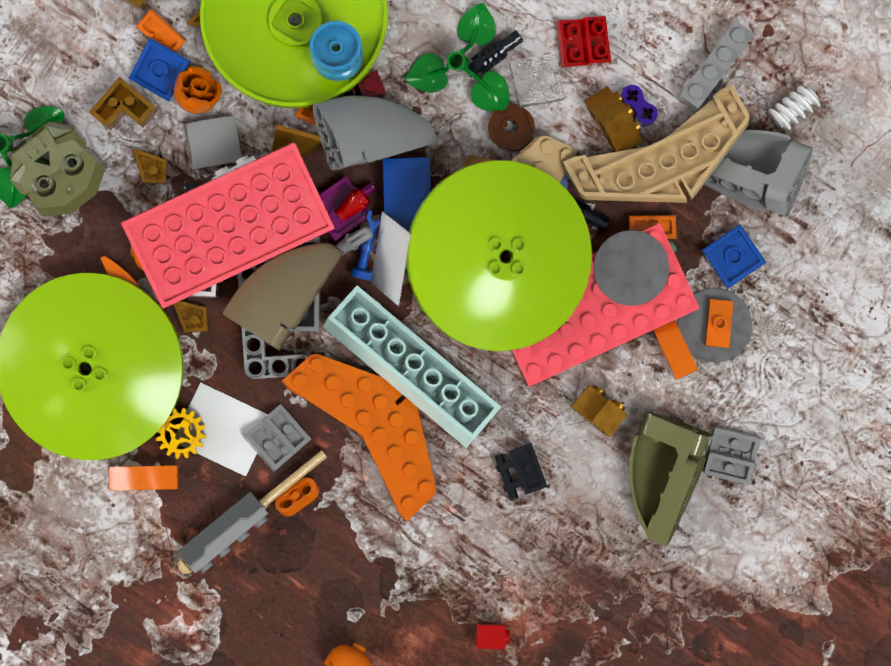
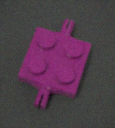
M346 176L319 195L335 228L329 231L335 242L367 220L366 213L370 210L367 206L366 209L347 218L345 221L341 220L336 214L335 210L341 205L351 190L355 191L357 189ZM371 182L361 188L366 195L376 190Z

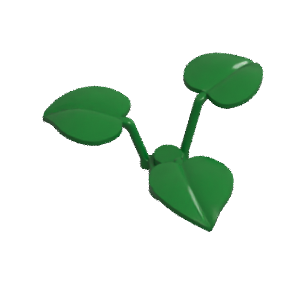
M480 3L468 10L458 24V37L462 41L470 43L463 49H460L459 52L450 53L445 68L443 59L438 55L429 53L421 56L405 76V80L416 89L433 93L442 90L448 84V77L445 72L450 69L456 72L465 71L478 81L471 89L473 103L482 110L504 111L507 109L510 99L509 87L504 77L497 72L489 71L481 79L468 68L469 59L465 55V52L473 47L474 43L480 46L486 45L493 40L496 34L495 20L486 5Z
M52 106L35 108L24 119V124L30 130L29 132L10 137L0 134L1 157L4 158L9 168H0V199L9 208L17 206L27 196V194H21L10 181L11 161L7 153L13 149V141L30 136L48 121L53 123L56 121L63 122L65 115L63 110Z

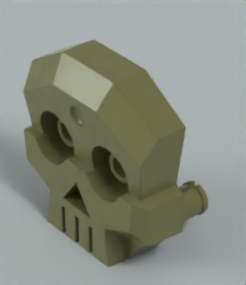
M48 121L11 150L9 176L10 181L18 191L29 196L41 217L71 214L97 194L106 169V163L86 147V139L74 125H65L61 121H56L55 123ZM49 151V159L41 158L43 154ZM70 158H74L77 162L71 165L67 161ZM46 179L49 184L43 186L40 184V181Z

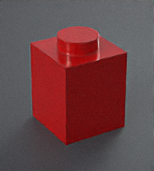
M477 623V649H505V644H510V630L506 629L505 624Z

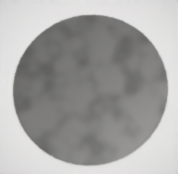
M635 230L623 231L608 238L599 248L594 261V276L600 290L612 301L628 306L641 305L654 299L663 290L669 276V260L663 246L651 235Z
M709 288L695 293L694 297L700 309L678 318V328L690 353L706 362L717 363L734 358L746 347L752 333V318L747 305L736 294L725 289ZM709 299L734 301L729 348L705 346Z

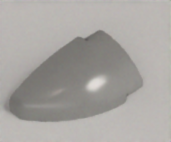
M344 96L313 105V114L326 162L331 170L373 162L438 142L434 127L430 122L409 108L393 101L372 96Z
M744 130L704 185L757 211L764 212L767 209L787 217L801 189L813 148L796 141H791V137L786 134L764 130Z

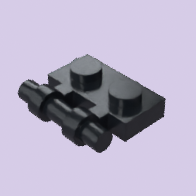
M532 443L509 450L512 460L507 462L503 453L494 456L497 464L495 468L501 474L504 483L502 487L504 492L508 493L510 500L519 497L516 491L518 487H523L525 495L548 487ZM514 466L519 476V480L516 481L512 480L509 468Z

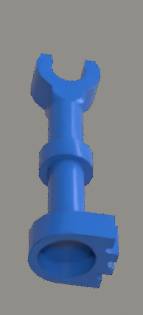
M372 210L367 211L366 219L368 226L373 232V237L360 245L362 250L358 265L353 267L350 276L371 281L373 271L367 270L366 267L370 252L374 250L373 241L382 215L380 213L379 219L373 221L371 219Z

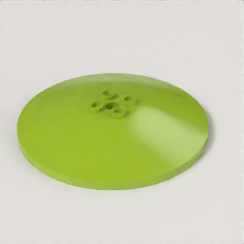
M201 0L200 27L203 41L211 61L228 83L245 96L260 103L279 108L313 107L315 103L338 98L350 91L368 74L375 64L384 45L388 26L387 0ZM299 15L302 18L301 24L292 26L289 23L291 16ZM341 21L348 23L356 29L361 37L364 56L362 66L354 76L347 80H328L318 74L313 66L309 46L310 40L316 29L326 22Z
M504 160L486 161L466 166L452 173L435 186L426 196L413 219L409 231L411 235L406 259L412 291L418 304L430 321L443 333L462 344L489 351H511L533 345L559 329L573 314L584 295L592 261L591 240L586 220L568 190L552 176L538 168ZM503 250H508L511 255L507 263L501 262L499 257Z
M83 272L62 276L46 282L28 294L17 305L7 320L0 336V393L5 406L13 420L32 440L56 454L80 460H102L128 453L144 444L157 433L173 412L178 401L183 382L184 360L176 329L168 314L151 295L137 285L120 277L103 273ZM82 362H87L91 365L92 371L89 375H85L80 371Z

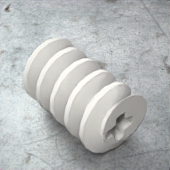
M804 83V87L798 86L796 88L797 93L792 91L789 94L790 99L784 97L782 104H775V110L769 109L767 111L771 120L780 130L783 127L791 130L789 122L792 121L797 125L799 123L798 115L805 119L804 110L810 113L814 112L812 104L818 108L821 106L817 95L808 84Z

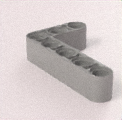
M256 265L251 267L254 271L258 269ZM243 272L238 273V286L240 287L246 280L243 277ZM242 327L244 369L250 378L286 377L297 367L296 362L298 359H306L310 356L305 353L266 356V342ZM250 338H257L260 341L259 350L254 351L249 348L248 341ZM257 361L262 365L261 373L254 374L251 372V362ZM274 361H284L286 365L285 371H275L273 368Z

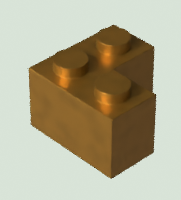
M119 77L89 113L111 131L125 113L144 128L158 112V109Z
M606 86L584 100L591 117L601 127L609 145L615 152L632 149L643 142L639 135V132L642 130L637 121L631 118L634 115L632 109L627 103L623 105L624 101L617 91L613 93Z
M596 384L594 387L588 385L572 404L571 408L605 436L610 437L628 415L624 412L626 407L616 399L612 401L607 400L604 397L606 392Z

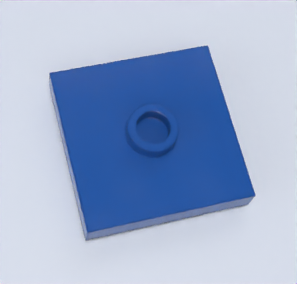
M150 37L128 79L169 102L174 95L173 89L179 73L186 71L192 60Z
M741 224L701 250L727 289L767 263Z

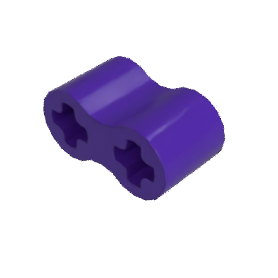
M629 85L625 87L621 93V98L624 101L623 105L627 103L635 115V120L640 126L647 127L652 125L658 115L656 107L645 101L643 92L638 86ZM627 92L630 94L636 93L635 101L632 99L630 101L627 100ZM643 111L651 112V115L649 117L650 120L648 118L643 119L641 117Z

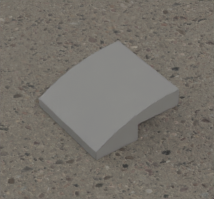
M235 116L185 124L193 170L234 164L238 159L242 158Z
M281 404L243 436L273 472L311 440Z
M715 425L704 474L749 485L761 437Z

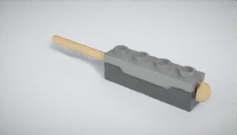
M321 450L260 500L253 491H250L177 551L182 557L177 564L178 570L183 574H190L192 571L197 573L199 570L204 573L214 565L211 560L217 555L222 558L232 550L230 545L237 540L238 543H241L250 535L248 532L250 528L254 525L257 528L263 525L268 520L266 515L270 513L267 510L268 505L327 458L326 454Z

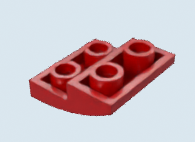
M606 16L584 17L582 19L559 20L556 22L562 68L611 62Z

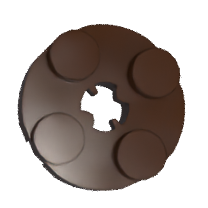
M508 104L507 109L504 111H494L488 124V133L492 142L498 148L507 151H517L524 148L531 141L535 129L534 119L530 112L516 104ZM509 121H513V124L516 123L518 125L514 134H509L510 131L508 133L505 131Z

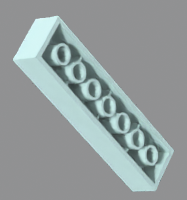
M356 286L323 325L324 329L465 448L471 444L501 408L498 403L359 286Z

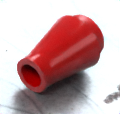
M357 188L355 191L351 190L335 212L341 220L345 221L347 218L366 209L370 200L360 188Z

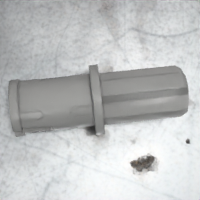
M369 226L362 227L354 233H347L344 239L332 245L342 250L344 255L351 250H357L360 244L373 237V232Z

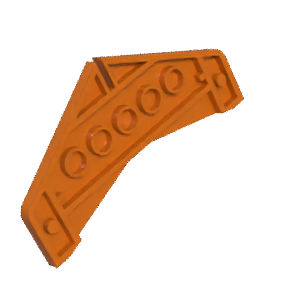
M313 354L302 361L281 381L288 390L297 396H301L345 424L364 439L393 499L392 502L397 513L405 521H408L435 495L436 485L418 408L406 397L396 404L395 401L403 394L384 378L325 356Z

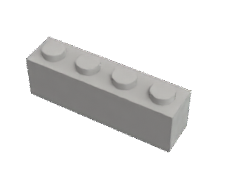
M736 20L677 99L696 112L754 36V33Z

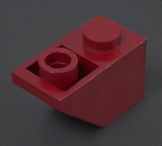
M376 70L368 73L355 87L340 97L372 96L381 98L386 96V91Z

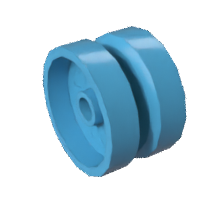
M331 21L319 26L312 34L309 46L313 66L318 74L328 80L343 81L351 78L359 71L364 56L361 37L354 27L345 22Z

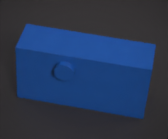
M430 157L383 159L384 213L408 232L420 205L431 192Z

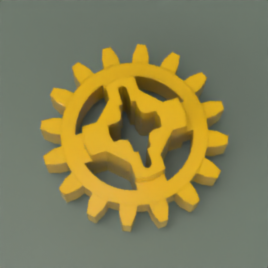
M176 408L173 409V415H170L163 426L157 431L161 436L157 437L156 441L163 442L160 449L167 448L168 456L175 452L176 459L180 458L181 453L184 454L185 458H189L190 451L197 454L196 447L204 446L200 440L207 438V435L202 434V430L206 429V426H200L199 424L202 421V417L194 418L195 411L190 412L188 415L186 408H183L181 413ZM176 418H184L180 424L175 425L171 423ZM192 423L196 428V436L192 435L190 427ZM184 427V433L189 438L181 437L178 439V433L174 429H182ZM166 430L170 432L171 435L170 444L166 438ZM187 442L191 444L186 449H178L181 443Z

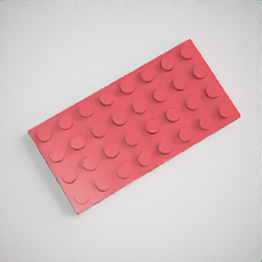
M295 142L121 222L162 309L335 229Z
M661 223L642 232L654 237L663 246L668 256L669 276L663 290L654 299L641 305L628 306L612 301L600 290L596 282L594 261L597 252L592 254L588 284L573 314L559 329L547 338L533 345L512 350L529 387L700 309Z

